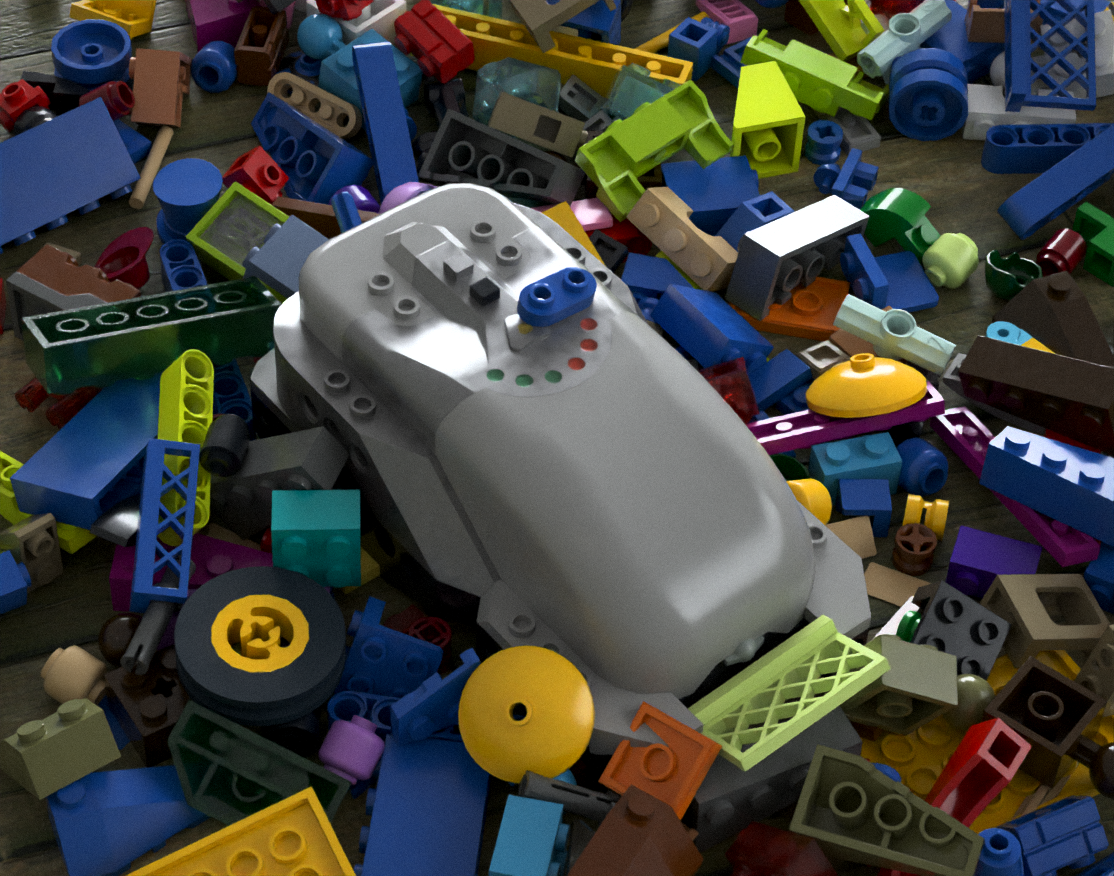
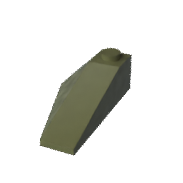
M819 744L816 746L789 828L793 842L797 847L842 860L921 876H974L984 845L983 837L938 807L934 808L913 794L911 789L901 782H895L876 769L874 764L862 756Z

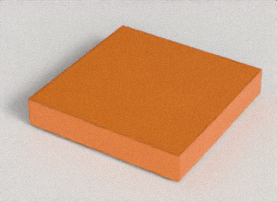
M643 701L631 722L630 729L635 732L645 722L669 747L659 743L649 745L648 747H630V740H622L598 782L620 795H623L632 784L671 806L681 821L720 752L722 745Z

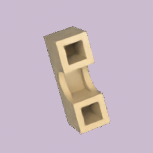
M647 188L626 218L703 290L717 291L726 289L730 283L738 252L721 236H711L697 228L689 220L694 211L670 188Z

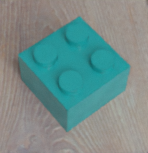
M272 490L271 536L273 567L298 572L316 581L322 587L361 586L360 490Z

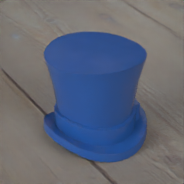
M186 158L168 164L157 173L153 181V191L162 207L157 215L156 223L157 232L163 244L174 239L187 241V234L219 200L223 180L220 171L212 163L197 158Z

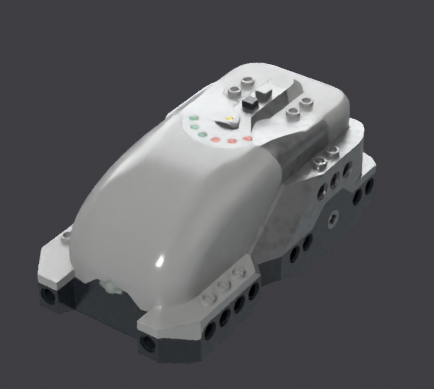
M472 183L446 184L430 189L326 241L308 255L299 272V291L288 298L275 314L273 328L274 349L257 361L250 377L254 431L260 439L323 426L347 450L350 455L331 490H360L361 547L380 566L379 576L386 583L436 614L475 628L476 655L480 659V663L493 654L507 648L538 646L562 655L578 668L589 685L595 707L592 736L580 757L587 765L586 780L588 782L603 785L598 780L622 740H630V747H648L656 743L669 747L645 722L635 732L630 729L631 722L643 701L701 733L703 732L704 724L688 710L690 706L821 615L832 619L839 633L863 646L866 644L871 612L862 558L797 501L777 466L734 410L676 349L648 325L628 285L551 218L532 208L512 203L507 197L489 187ZM567 267L582 268L593 275L597 288L593 303L588 308L547 327L531 326L519 317L517 304L520 292L525 286ZM831 673L822 674L821 676L824 678L831 677ZM524 704L515 706L524 716L527 715V708Z

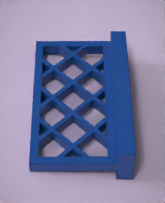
M1004 0L1005 111L1020 112L1022 106L1094 111L1096 107L1094 0H1085L1077 8L1068 0H1047L1042 5L1036 0ZM1055 2L1069 13L1060 22L1046 11ZM1038 16L1051 27L1042 36L1030 26V22ZM1074 18L1085 28V33L1078 39L1064 27ZM1055 33H1058L1070 44L1060 53L1047 42ZM1038 47L1052 58L1042 68L1031 58V53ZM1074 49L1086 59V64L1079 70L1065 59ZM1056 64L1070 75L1060 85L1047 73ZM1039 78L1053 90L1047 96L1031 95V85ZM1076 81L1086 90V99L1073 98L1065 89Z

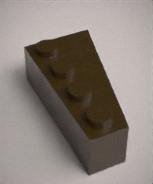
M977 336L958 370L966 397L1114 456V368L993 338Z

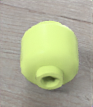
M945 233L925 251L922 263L931 284L936 287L945 286L955 289L961 286L977 269L979 264L978 248L968 236L962 233Z

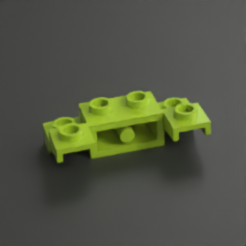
M764 28L758 36L753 35L747 43L741 63L748 66L776 61L796 100L812 107L817 112L835 117L840 107L856 116L865 117L872 121L874 115L878 114L889 95L888 83L884 89L862 80L865 73L861 71L854 79L857 67L794 39L787 46L767 38L768 30Z
M690 79L653 103H643L634 111L632 116L624 121L618 119L611 123L604 133L578 148L575 162L599 187L596 194L598 199L621 222L626 219V216L646 191L637 180L638 177L682 149H685L705 169L730 153L734 144L715 120L705 94Z

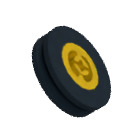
M268 566L247 567L226 572L209 580L199 587L185 602L178 615L174 630L176 667L184 690L204 711L234 724L272 726L291 722L309 714L331 696L338 686L345 668V622L337 602L316 581L298 572L284 568ZM280 636L290 643L288 647H280ZM234 643H241V655L231 648Z

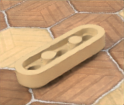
M288 72L278 73L270 80L267 94L270 92L340 138L350 139L360 131L362 114L355 105ZM292 87L293 93L288 98L287 91ZM320 101L321 107L318 112H315V106ZM349 116V123L344 127L343 121L345 117Z

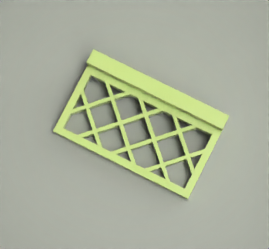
M821 615L690 706L688 710L704 724L701 734L722 745L718 754L746 772L891 668L884 656L839 633L833 620L825 615ZM865 666L859 671L850 673V669ZM837 672L836 676L820 678L822 674ZM828 692L822 697L814 698L815 694ZM801 697L800 701L784 704L787 699ZM793 717L785 723L778 724L779 719ZM765 722L763 727L748 729L749 725ZM756 743L745 752H741L742 745Z

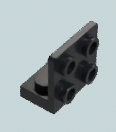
M944 581L918 587L912 603L923 609L924 612L910 643L932 645L938 651L955 655L957 675L973 674L987 681L1012 624Z

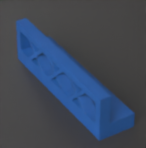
M148 438L143 464L129 612L145 613L150 600L185 604L187 600L200 444ZM164 454L189 457V467L175 476L164 464ZM162 476L167 481L164 485H162ZM186 479H188L187 488L182 484ZM174 488L186 503L181 509L171 514L160 502V497ZM160 515L164 519V521L158 524V518ZM184 517V525L182 526L178 520ZM169 527L182 539V544L170 553L157 541V535ZM156 553L161 559L154 563ZM181 555L180 565H179V564L175 561V559ZM167 565L179 578L178 589L152 586L153 574Z

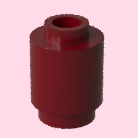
M110 81L82 95L79 100V106H82L101 97L113 121L127 115L135 105L134 95L130 87L123 81Z
M1063 228L1057 230L1037 254L1036 264L1042 268L1043 277L1064 271L1070 274L1086 255V242L1079 233L1071 229Z

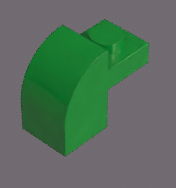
M886 189L869 198L860 209L870 216L864 234L874 247L895 238L905 251L915 254L920 264H922L925 251L941 236L925 217L931 205L921 196L907 189Z
M1085 202L1077 208L1072 228L1073 231L1082 236L1088 246L1083 269L1114 287V218L1090 203Z

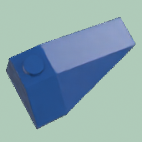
M268 92L251 122L264 150L271 154L273 160L289 177L285 183L284 190L291 199L328 205L331 197L339 189L349 185L361 186L375 162L356 147Z
M216 761L92 772L50 794L45 799L49 820L68 876H119L131 868L130 863L146 852L152 850L155 853L167 845L166 840L184 828H195L236 802L237 795L224 762Z

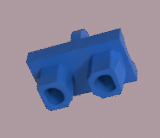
M852 148L842 169L836 163L822 164L816 169L813 180L822 194L831 193L860 210L867 201L868 190L872 191L876 184L879 167L861 162L862 150Z

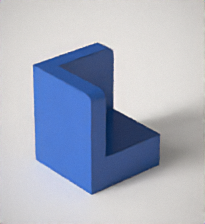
M839 479L835 500L836 511L841 512L843 515L869 516L873 537H887L892 514L888 479Z

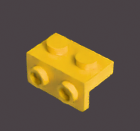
M82 0L71 4L69 17L79 21L98 19L116 23L127 31L132 40L133 37L151 32L156 0Z

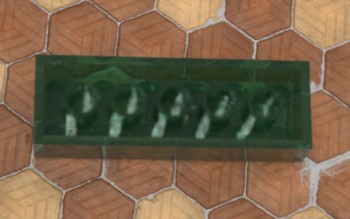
M254 276L24 317L21 319L26 364L48 394L66 395L74 392L76 388L91 385L95 387H108L118 380L128 378L144 380L155 376V373L164 372L186 350L196 349L205 353L210 358L212 364L215 365L228 364L234 358L263 357L274 349V318L282 304Z

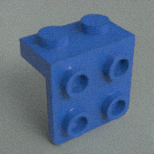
M861 233L846 236L844 253L840 255V265L858 299L879 309L891 306L893 309H901L908 313L933 308L938 305L939 296L914 253L904 251L874 257Z
M369 596L364 612L355 609L346 634L354 638L350 647L345 645V668L334 693L355 691L402 698L406 694L418 689L425 680L438 671L443 657V650L432 643L379 625L386 602Z

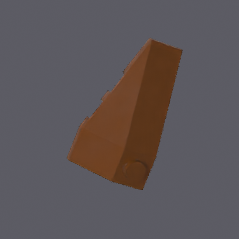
M631 784L607 814L567 876H694L704 859L673 808Z

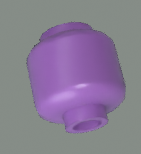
M353 715L350 722L345 720L333 722L318 753L320 761L325 764L322 771L355 786L357 780L365 781L370 779L385 749L384 741L375 734L378 726L357 715Z

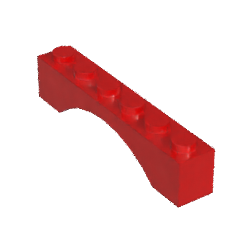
M999 717L970 726L924 801L934 808L938 807L969 828L987 805L1010 783L1032 746ZM881 868L877 876L921 875Z

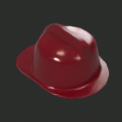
M138 227L120 235L107 246L94 267L101 269L107 275L110 283L120 280L140 290L150 279L145 255L154 239L153 230L148 227Z

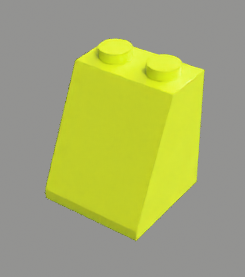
M776 61L743 66L740 72L732 132V143L734 145L730 152V157L746 155L751 170L757 171L758 179L798 172L806 116Z

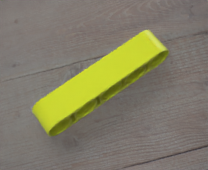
M196 349L186 350L161 374L158 439L200 444V451L208 428L213 421L214 368L210 358L205 353ZM164 454V464L177 476L189 467V457ZM200 462L198 465L193 535L208 523L210 516L211 474L201 466ZM162 476V485H164L167 481ZM186 479L185 481L182 482V484H183L186 488H187V480H188V479ZM174 488L160 497V502L171 514L181 509L186 503ZM160 515L158 518V524L164 521V519ZM183 517L180 520H178L182 526L184 525ZM171 527L158 535L164 543L170 546L182 544V539Z

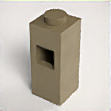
M502 91L498 94L487 125L488 127L572 158L574 152L585 145L588 132L583 130L585 122Z

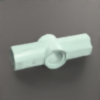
M925 0L910 13L894 15L889 20V29L857 53V63L862 67L863 72L871 78L880 77L892 67V62L895 58L920 49L921 43L951 20V10L947 7L945 0Z
M850 294L844 299L833 323L834 326L872 343L874 351L878 356L896 361L903 358L939 376L943 374L956 347L955 344L917 327L914 317L907 311L891 309L886 312Z

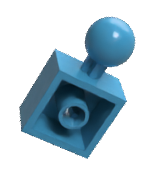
M313 14L304 19L298 28L297 41L299 47L307 56L313 59H325L321 62L318 87L358 107L362 114L361 127L366 131L353 66L352 46L385 42L387 40L374 29H370L346 45L342 42V29L334 18L326 14ZM391 44L403 106L407 107L418 99L423 72L416 63Z
M569 769L553 778L577 785L576 779ZM508 794L488 876H564L568 859L566 847L570 825L562 823L563 815L567 813L563 811V804Z

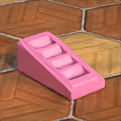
M696 0V5L701 12H706L714 22L718 21L720 24L729 26L730 33L727 44L743 41L753 35H757V16L739 0Z

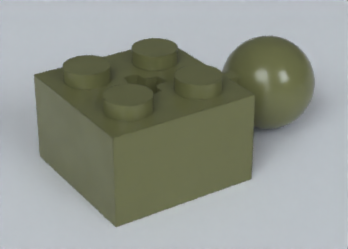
M881 634L864 646L884 656L891 669L839 706L850 721L879 727V729L906 736L941 715L951 726L968 731L970 726L981 723L985 708L996 696L990 684L983 678L973 674L957 675L955 655L938 651L932 645H917L903 641L894 634ZM865 666L850 669V673L859 671ZM837 672L831 673V676H836Z

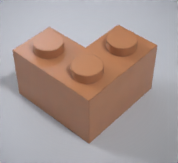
M136 48V57H131L129 62V77L134 79L133 95L135 98V105L127 114L131 115V122L141 125L181 127L183 94L189 95L190 67L192 63L190 57L177 51Z

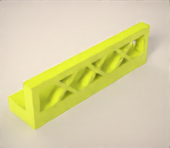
M799 0L837 58L844 62L856 57L857 53L878 38L884 31L864 0H847L848 6L843 0ZM860 19L870 31L868 34L862 29Z

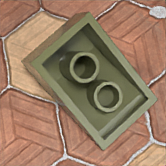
M87 698L73 699L65 702L58 708V712L43 720H34L23 724L17 729L16 734L0 742V769L39 800L121 757L103 709Z

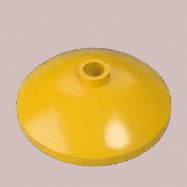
M862 353L852 356L848 361L833 366L816 378L806 391V403L812 411L832 417L856 418L881 415L906 408L918 402L927 393L926 378L911 366L890 358L874 357L873 354Z
M538 646L511 647L487 658L469 677L461 694L458 710L461 737L471 757L489 774L504 781L520 784L527 770L553 779L572 767L584 753L590 741L595 720L593 696L582 673L562 655ZM518 704H524L527 708V715L521 721H516L513 717V709Z

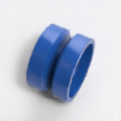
M86 19L67 25L60 29L53 37L51 53L55 66L54 76L75 82L90 91L110 81H123L130 87L131 91L133 90L134 79L129 77V62L132 57L131 39L127 31L118 24L106 20Z
M924 48L904 54L894 63L889 74V117L896 130L908 138L920 141H935L953 135L964 125L968 116L967 69L959 58L948 51L937 48Z

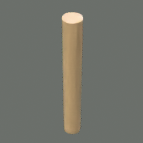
M164 125L160 127L141 171V179L137 181L130 197L129 204L135 209L143 207L174 132L169 126Z

